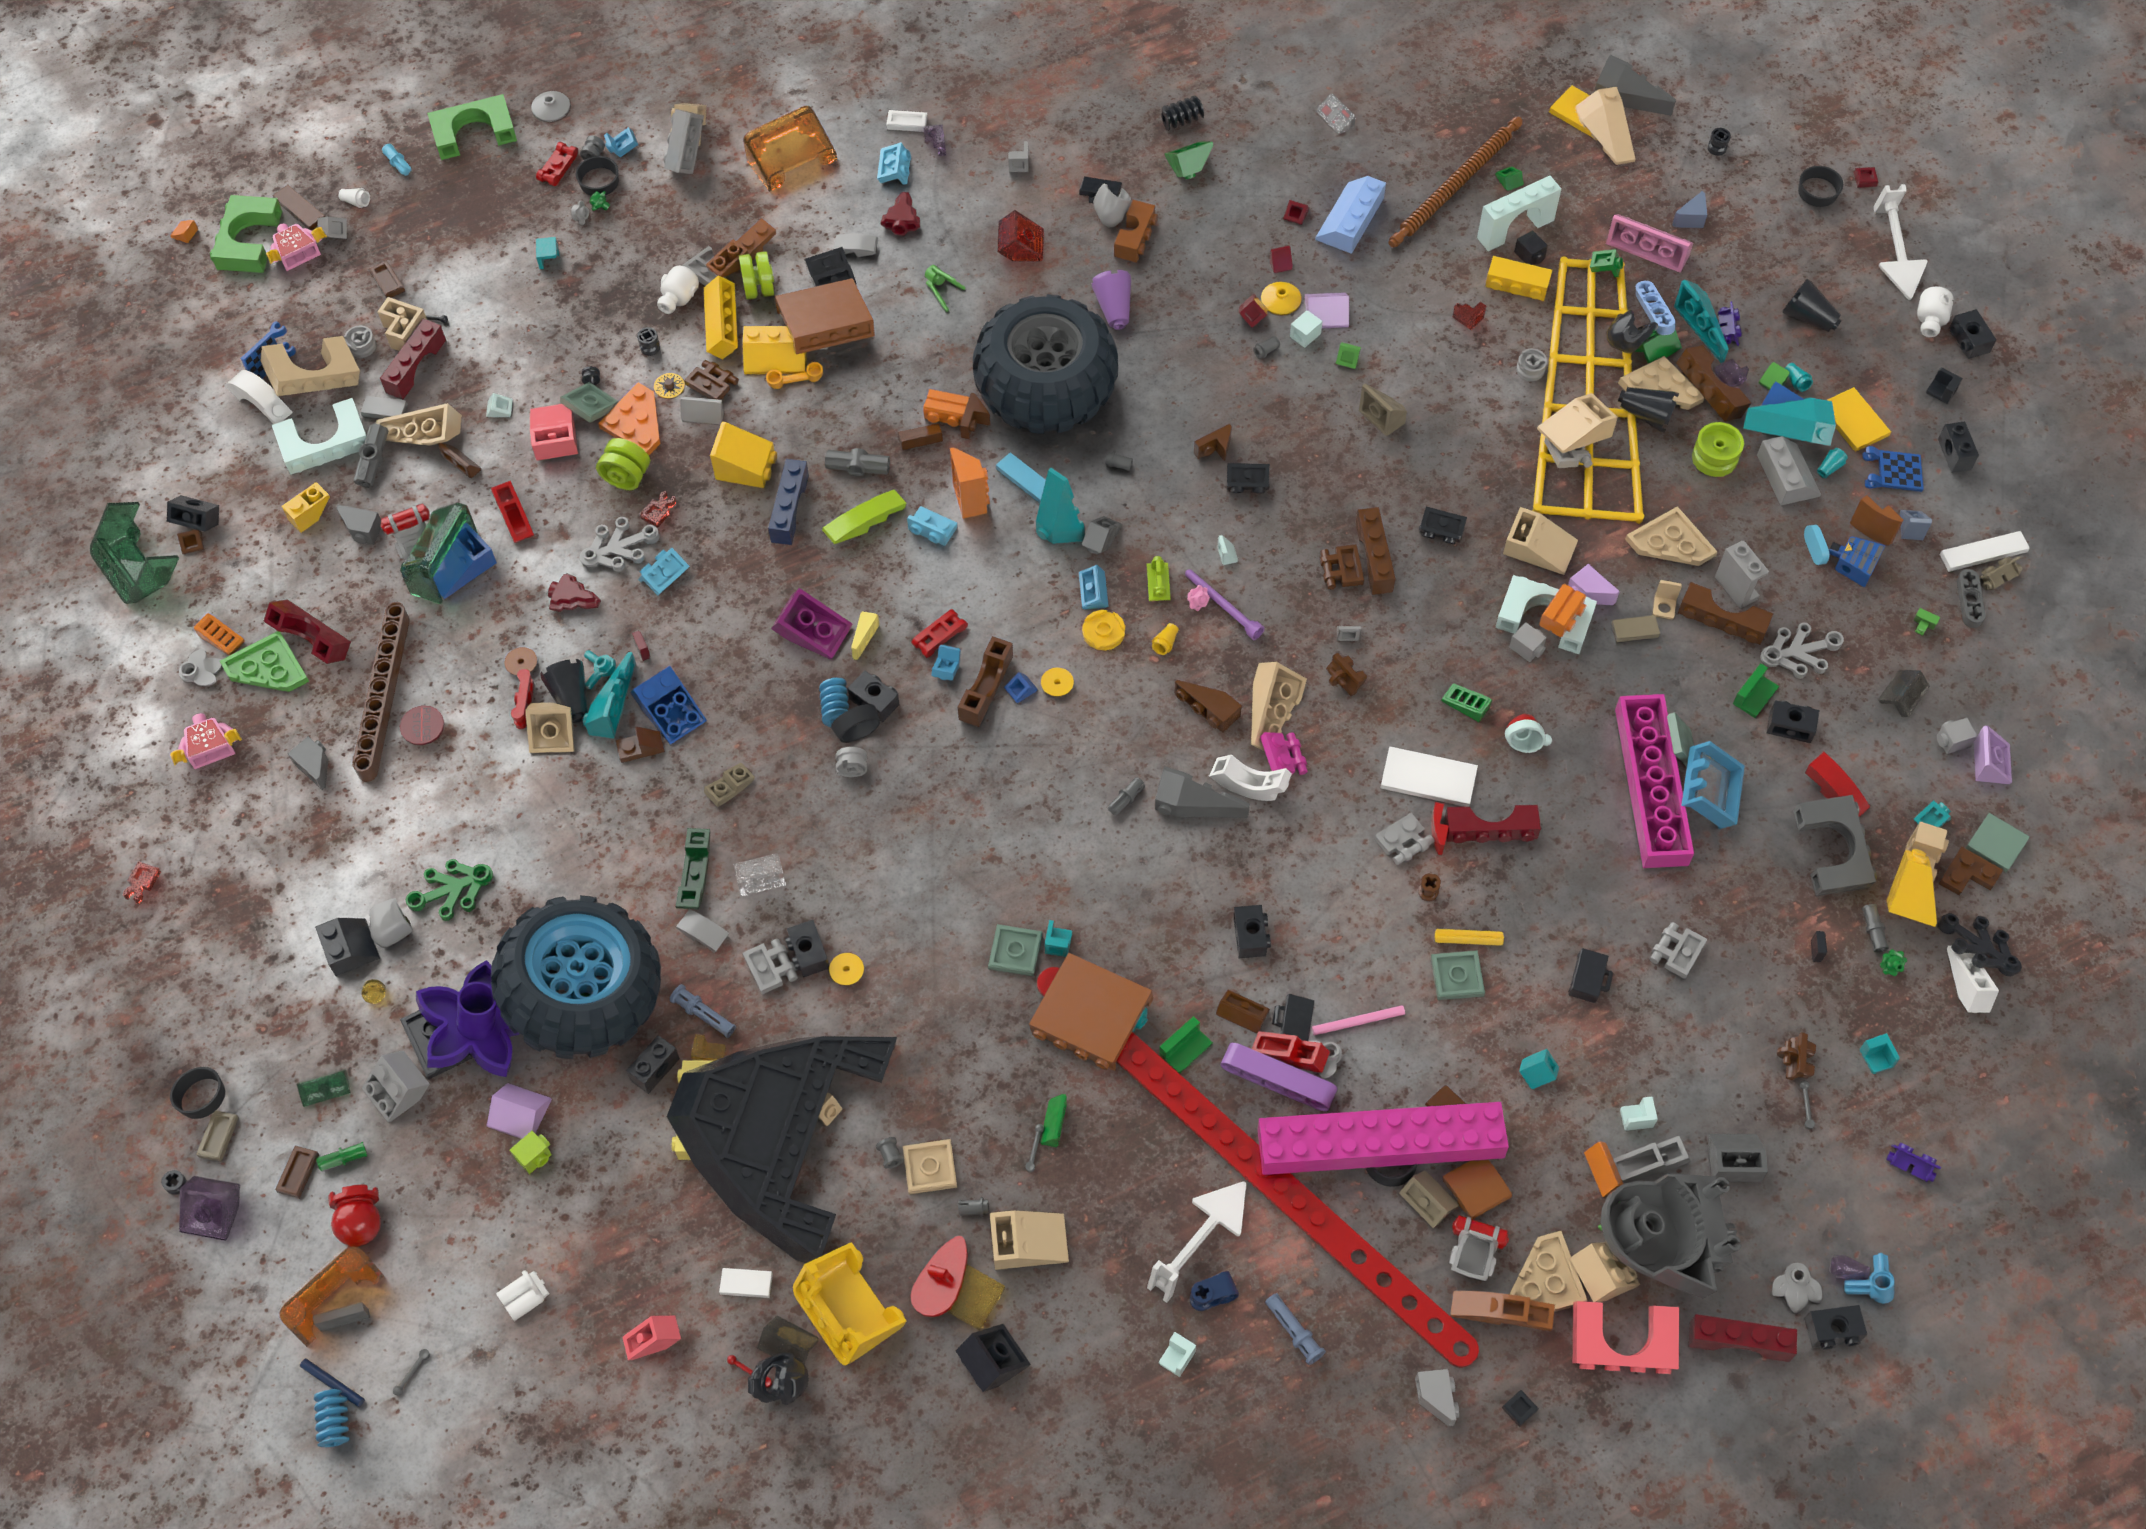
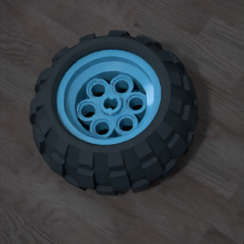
M580 895V900H566L564 896L547 900L542 908L532 907L524 912L516 920V925L513 928L509 927L500 939L491 968L493 998L496 1000L497 1006L501 1011V1017L514 1034L517 1032L522 1034L524 1042L531 1048L539 1052L545 1049L554 1051L556 1057L573 1059V1054H587L589 1058L606 1054L610 1046H622L638 1032V1027L644 1025L651 1016L656 1006L661 984L659 954L654 945H652L651 937L644 926L638 920L629 919L627 911L614 903L605 905L598 903L597 897ZM550 970H555V971H557L558 973H556V974H550V973H548V972H549ZM597 976H603V977H605L606 979H604V980H598V979H596V977H597ZM558 990H565L566 993H565V994H559V993H557V991H558ZM589 993L591 996L583 997L580 994Z

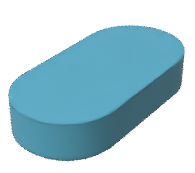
M1818 525L1806 526L1804 538L1813 562L1816 565L1826 564L1829 560V549Z

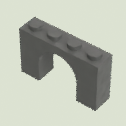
M1853 795L1803 802L1793 809L1799 831L1830 828L1839 832L1846 839L1849 846V857L1846 863L1817 868L1810 874L1816 896L1867 889L1876 883L1877 872L1872 867L1870 861L1871 850L1865 842V828L1860 823L1858 816L1859 806L1854 801Z

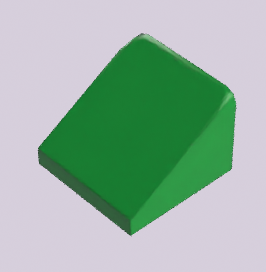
M1512 166L1495 173V176L1507 191L1524 184L1522 171Z

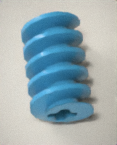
M843 678L827 679L819 687L821 692L822 722L828 727H831L834 720L848 711L847 709L849 708L847 703L848 696L846 695L848 692L846 688L847 681Z
M324 1390L314 1394V1401L317 1402L314 1410L318 1412L315 1414V1421L318 1422L315 1430L319 1432L316 1434V1441L319 1442L317 1444L318 1447H335L350 1440L349 1437L342 1436L343 1433L349 1431V1427L341 1426L342 1423L348 1421V1417L341 1416L342 1413L348 1411V1407L340 1406L341 1403L347 1401V1397L340 1396L341 1390Z

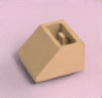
M1605 1242L1591 1243L1570 1257L1593 1302L1607 1301L1640 1285L1637 1280L1636 1271L1621 1263L1610 1252Z

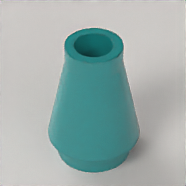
M1789 363L1785 367L1790 372L1789 379L1795 390L1804 392L1812 386V376L1796 366L1795 363Z
M1840 448L1829 450L1822 464L1817 469L1818 475L1822 478H1827L1830 474L1844 466L1848 459L1846 453Z

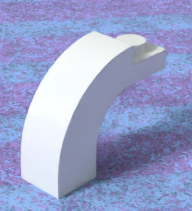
M240 371L225 384L239 401L246 399L253 403L273 424L284 421L293 413L276 395L274 389L250 371Z
M1228 755L1216 759L1209 777L1236 794L1255 800L1272 801L1276 799L1278 793L1285 792L1292 773L1286 768L1271 772L1257 771L1247 767L1233 755Z

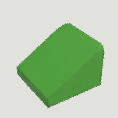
M1772 362L1758 384L1768 390L1771 389L1775 382L1783 386L1790 372Z

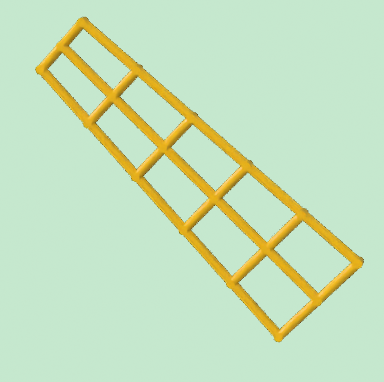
M1560 258L1542 423L1551 417L1552 412H1558L1567 405L1553 403L1557 362L1586 365V395L1590 393L1594 395V365L1623 367L1624 376L1632 372L1631 354L1622 351L1623 359L1594 357L1595 317L1616 318L1618 314H1624L1628 311L1624 262L1623 269H1620L1619 277H1617L1619 310L1595 308L1596 272H1591V259ZM1567 267L1588 268L1587 308L1563 306ZM1562 314L1587 316L1586 356L1558 354ZM1609 408L1617 417H1624L1628 420L1631 461L1593 458V443L1585 446V450L1589 451L1591 455L1592 465L1588 468L1585 467L1584 509L1542 506L1546 462L1555 463L1551 454H1547L1548 448L1544 442L1545 436L1541 433L1532 511L1540 514L1584 517L1585 519L1597 518L1642 523L1644 514L1636 416L1624 409ZM1593 466L1631 469L1635 513L1592 510Z

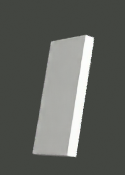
M1389 747L1380 788L1469 807L1478 765Z

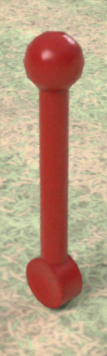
M728 1356V1364L736 1365L748 1374H752L753 1370L737 1361L736 1356ZM766 1377V1388L772 1385L769 1377Z

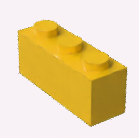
M1493 256L1485 287L1544 301L1552 270Z

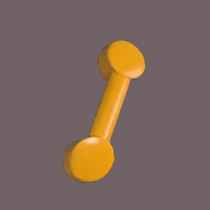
M812 362L808 364L807 372L782 376L778 370H770L766 374V381L774 389H780L784 384L804 380L816 382L823 375V367L818 362Z

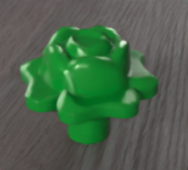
M596 191L592 194L589 201L592 205V211L600 208L607 210L610 204L606 202L605 191L602 193Z
M1891 949L1889 953L1883 954L1880 967L1885 975L1891 974L1896 976L1898 972L1904 971L1907 958L1904 957L1903 951Z

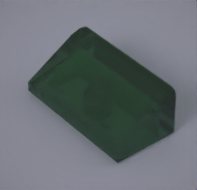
M346 1069L310 1078L296 1084L303 1107L351 1093Z

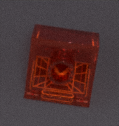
M1016 210L999 220L998 253L1011 261L1043 260L1044 228Z

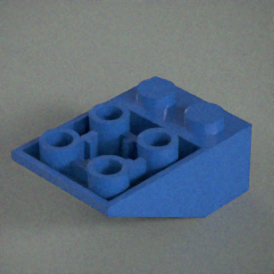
M466 522L446 537L419 572L446 599L497 562L492 549Z
M671 666L660 671L630 692L641 710L670 745L707 721Z

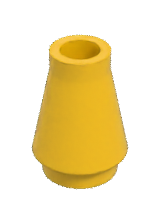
M1169 623L1153 638L1152 649L1157 654L1166 655L1171 652L1179 631L1178 627Z

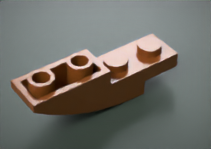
M761 218L737 241L731 240L706 264V267L721 277L740 270L739 255L749 254L752 260H754L756 253L763 252V246L777 234L776 229Z
M1454 1291L1450 1317L1497 1325L1505 1323L1552 1331L1555 1304L1530 1300V1297L1503 1293Z

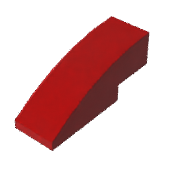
M511 480L492 487V494L513 542L517 543L534 536Z
M1825 752L1821 753L1808 765L1805 774L1821 787L1820 793L1827 799L1853 795L1854 801L1859 806V817L1870 808L1865 797L1851 778Z
M1258 1031L1252 1050L1295 1068L1319 1073L1323 1072L1330 1051L1322 1043L1302 1041L1298 1036L1261 1031Z

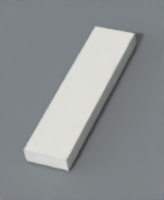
M2021 531L1945 549L1941 551L1940 556L1948 572L2026 553L2030 548Z

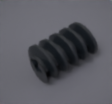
M1195 95L1191 96L1190 99L1179 100L1176 104L1164 105L1161 113L1163 124L1166 130L1169 131L1170 124L1174 128H1177V122L1183 126L1184 119L1188 123H1191V117L1198 121V114L1204 118V108L1200 99Z

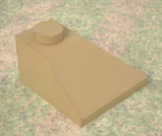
M553 702L530 703L525 710L529 753L574 752L571 708Z

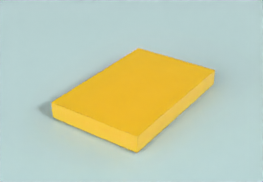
M1571 85L1550 107L1549 113L1592 137L1590 130L1587 127L1584 128L1580 123L1575 109L1576 105L1590 95Z
M1854 387L1827 399L1832 401L1835 428L1855 452L1890 436L1891 431Z

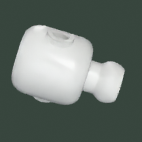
M680 265L673 267L668 274H664L661 279V293L663 296L658 300V308L666 314H671L675 311L676 306L686 305L698 289L699 280L697 275L691 269Z
M1930 287L1925 289L1920 296L1917 317L1922 322L1921 333L1926 337L1937 336L1940 333L1941 326L1946 325L1952 316L1954 297L1946 288Z

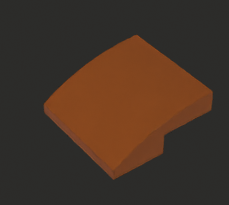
M1866 495L1860 500L1850 524L1867 537L1889 546L1893 543L1903 519L1889 505L1881 509Z
M1488 1159L1468 1161L1442 1176L1445 1185L1456 1196L1459 1206L1471 1219L1480 1216L1512 1197V1193Z

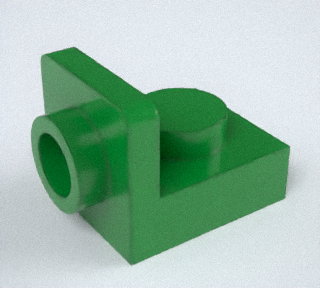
M1616 249L1594 251L1590 263L1591 272L1611 270L1614 277H1619L1620 269H1623V259L1619 257Z

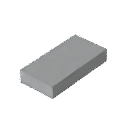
M366 396L361 409V415L363 417L379 419L404 414L408 404L406 400Z

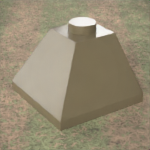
M1366 383L1362 386L1359 411L1385 436L1390 435L1405 424L1407 411L1402 404Z

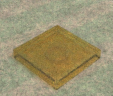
M967 1264L958 1298L947 1312L980 1331L1004 1292L1005 1286Z

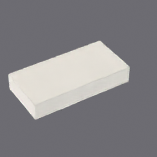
M889 110L886 124L887 129L925 132L927 113Z
M723 1268L719 1293L720 1295L770 1298L772 1271Z

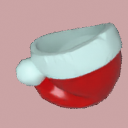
M1530 714L1516 716L1509 722L1505 730V738L1508 744L1520 752H1536L1543 745L1548 746L1552 742L1551 736L1545 734L1542 726Z

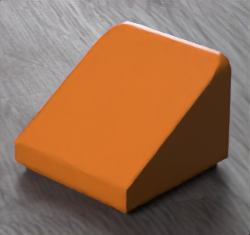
M194 220L181 221L170 236L179 241L189 243L198 231V227Z

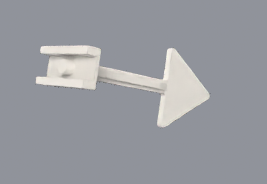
M1901 184L1898 190H1890V186L1885 185L1874 205L1875 214L1887 213L1889 216L1898 261L1881 262L1879 268L1908 300H1911L1928 261H1909L1906 257L1897 213L1898 205L1906 193L1905 184Z
M1243 1181L1193 1198L1192 1203L1210 1217L1171 1264L1165 1265L1158 1260L1153 1266L1147 1286L1150 1291L1155 1286L1165 1293L1163 1300L1167 1303L1173 1296L1179 1270L1217 1224H1221L1236 1236H1240L1246 1182Z

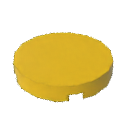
M1107 610L1094 611L1084 620L1082 635L1084 641L1092 648L1105 651L1114 649L1121 644L1125 637V624L1123 619L1115 612L1111 613L1107 612Z

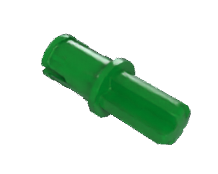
M360 1142L344 1149L340 1147L338 1151L318 1157L317 1165L320 1171H324L342 1164L346 1166L348 1162L367 1157L364 1143Z

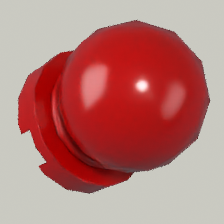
M352 1185L342 1187V1192L336 1195L335 1192H330L328 1195L329 1206L335 1210L331 1218V1228L334 1236L346 1246L353 1247L365 1245L373 1240L381 1228L379 1210L374 1205L379 1201L378 1188L374 1187L373 1190H368L367 1185Z

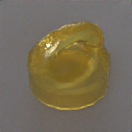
M371 979L364 983L361 995L366 1002L376 1004L385 997L386 986L381 981Z

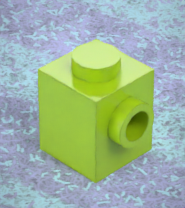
M533 1131L529 1132L510 1149L514 1159L529 1174L537 1167L544 1166L552 1155L548 1149L550 1143L542 1134L537 1136Z

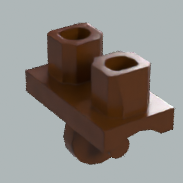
M1336 653L1332 657V662L1326 668L1331 675L1329 683L1332 686L1339 684L1350 696H1353L1357 693L1359 687L1365 683L1367 675L1363 671L1355 672L1353 670L1354 663L1349 656L1342 657L1339 653Z
M1801 1032L1798 1037L1788 1039V1041H1785L1784 1047L1777 1049V1056L1782 1058L1783 1064L1786 1065V1079L1794 1080L1798 1077L1807 1079L1814 1075L1815 1066L1806 1062V1057L1814 1056L1816 1044L1808 1041V1034Z

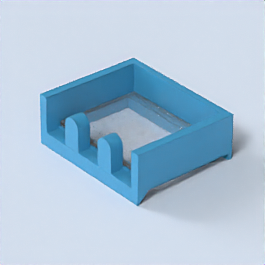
M1711 741L1690 747L1681 806L1691 807L1716 824L1718 829L1737 825L1745 766Z

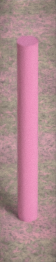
M1401 1005L1312 1026L1313 1035L1405 1015V1009Z

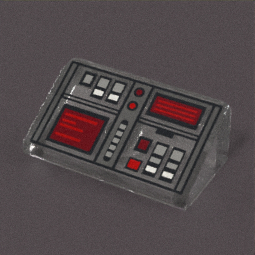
M1332 93L1315 110L1339 135L1355 126V115Z

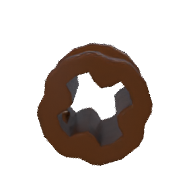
M1427 873L1421 878L1418 895L1422 900L1433 901L1438 897L1441 884L1440 878L1436 874Z

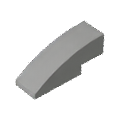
M1680 1136L1659 1144L1654 1142L1613 1158L1623 1182L1655 1175L1691 1162Z

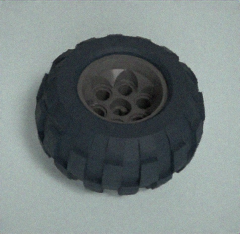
M1047 294L1046 297L1027 296L1019 299V302L1016 304L1009 303L1000 308L995 313L994 318L990 322L987 321L983 326L973 352L974 381L987 407L993 414L996 413L998 416H1001L1005 423L1018 429L1028 428L1032 433L1045 434V431L1054 430L1060 433L1072 429L1076 423L1081 425L1086 423L1097 414L1101 405L1105 406L1114 390V383L1118 377V351L1112 334L1109 333L1104 320L1093 311H1088L1087 305L1073 299H1062L1060 295Z

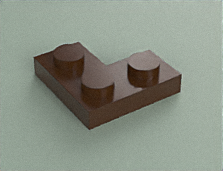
M1961 846L1939 885L1960 896L1971 879L1991 891L2003 869Z

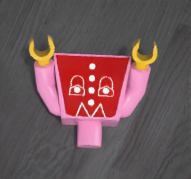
M280 224L277 227L278 233L273 235L274 243L271 244L270 251L266 255L270 264L282 261L285 270L288 271L321 255L316 242H320L327 235L322 227L312 231L306 228L303 229L298 224L288 227L287 224Z
M196 714L192 718L194 725L184 729L185 736L181 739L178 750L173 751L170 756L174 765H177L180 761L187 763L188 758L193 768L197 769L236 754L232 748V743L237 740L241 741L242 738L236 729L231 728L227 724L217 723L215 718L206 719L204 714Z

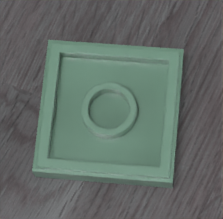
M590 382L560 397L561 404L589 423L608 414L618 403L616 399Z
M1674 712L1667 716L1673 752L1687 767L1689 749L1694 746L1692 732Z
M1988 813L1965 849L2007 873L2030 836Z
M997 924L988 969L1034 976L1043 935L1042 931Z
M1478 950L1431 954L1430 958L1437 1000L1483 997L1485 995Z

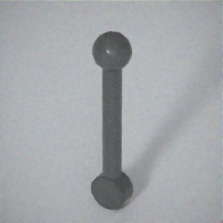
M1804 1080L1800 1083V1087L1803 1089L1807 1119L1804 1126L1806 1129L1811 1130L1814 1128L1815 1122L1811 1119L1808 1095L1810 1084Z
M1042 1124L1035 1126L1036 1135L1030 1160L1025 1165L1027 1172L1035 1170L1034 1160L1040 1135L1044 1131Z
M422 1349L419 1352L418 1360L401 1383L393 1388L394 1395L402 1394L403 1387L422 1361L430 1357L427 1349Z

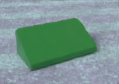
M1066 1094L1058 1095L1048 1102L1044 1131L1040 1140L1041 1145L1051 1147L1059 1145L1067 1107Z

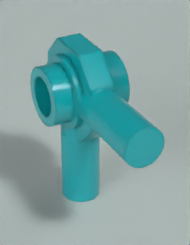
M587 650L584 653V657L594 663L595 672L587 680L586 687L591 690L601 677L610 676L616 668V661L607 654L599 657L592 651Z

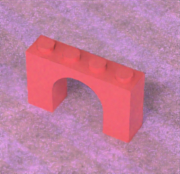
M1573 1302L1572 1363L1579 1364V1369L1595 1370V1365H1605V1370L1620 1371V1366L1630 1367V1372L1646 1373V1368H1656L1657 1374H1671V1369H1679V1307L1649 1306L1647 1342L1639 1352L1630 1356H1624L1613 1351L1604 1339L1602 1329L1603 1303Z

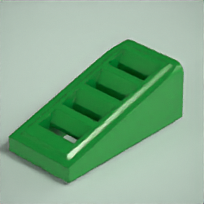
M1454 683L1441 699L1445 704L1477 722L1482 720L1492 703V699ZM1454 692L1458 693L1455 699L1450 698ZM1462 696L1465 697L1463 702L1459 701ZM1469 700L1472 701L1471 705H1467Z

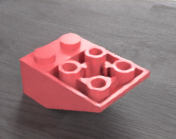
M563 404L530 409L531 444L537 461L578 454L572 410Z

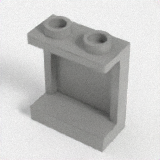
M1740 541L1725 549L1715 578L1741 609L1758 600L1760 595L1754 588L1760 578L1768 575L1769 570L1746 542Z

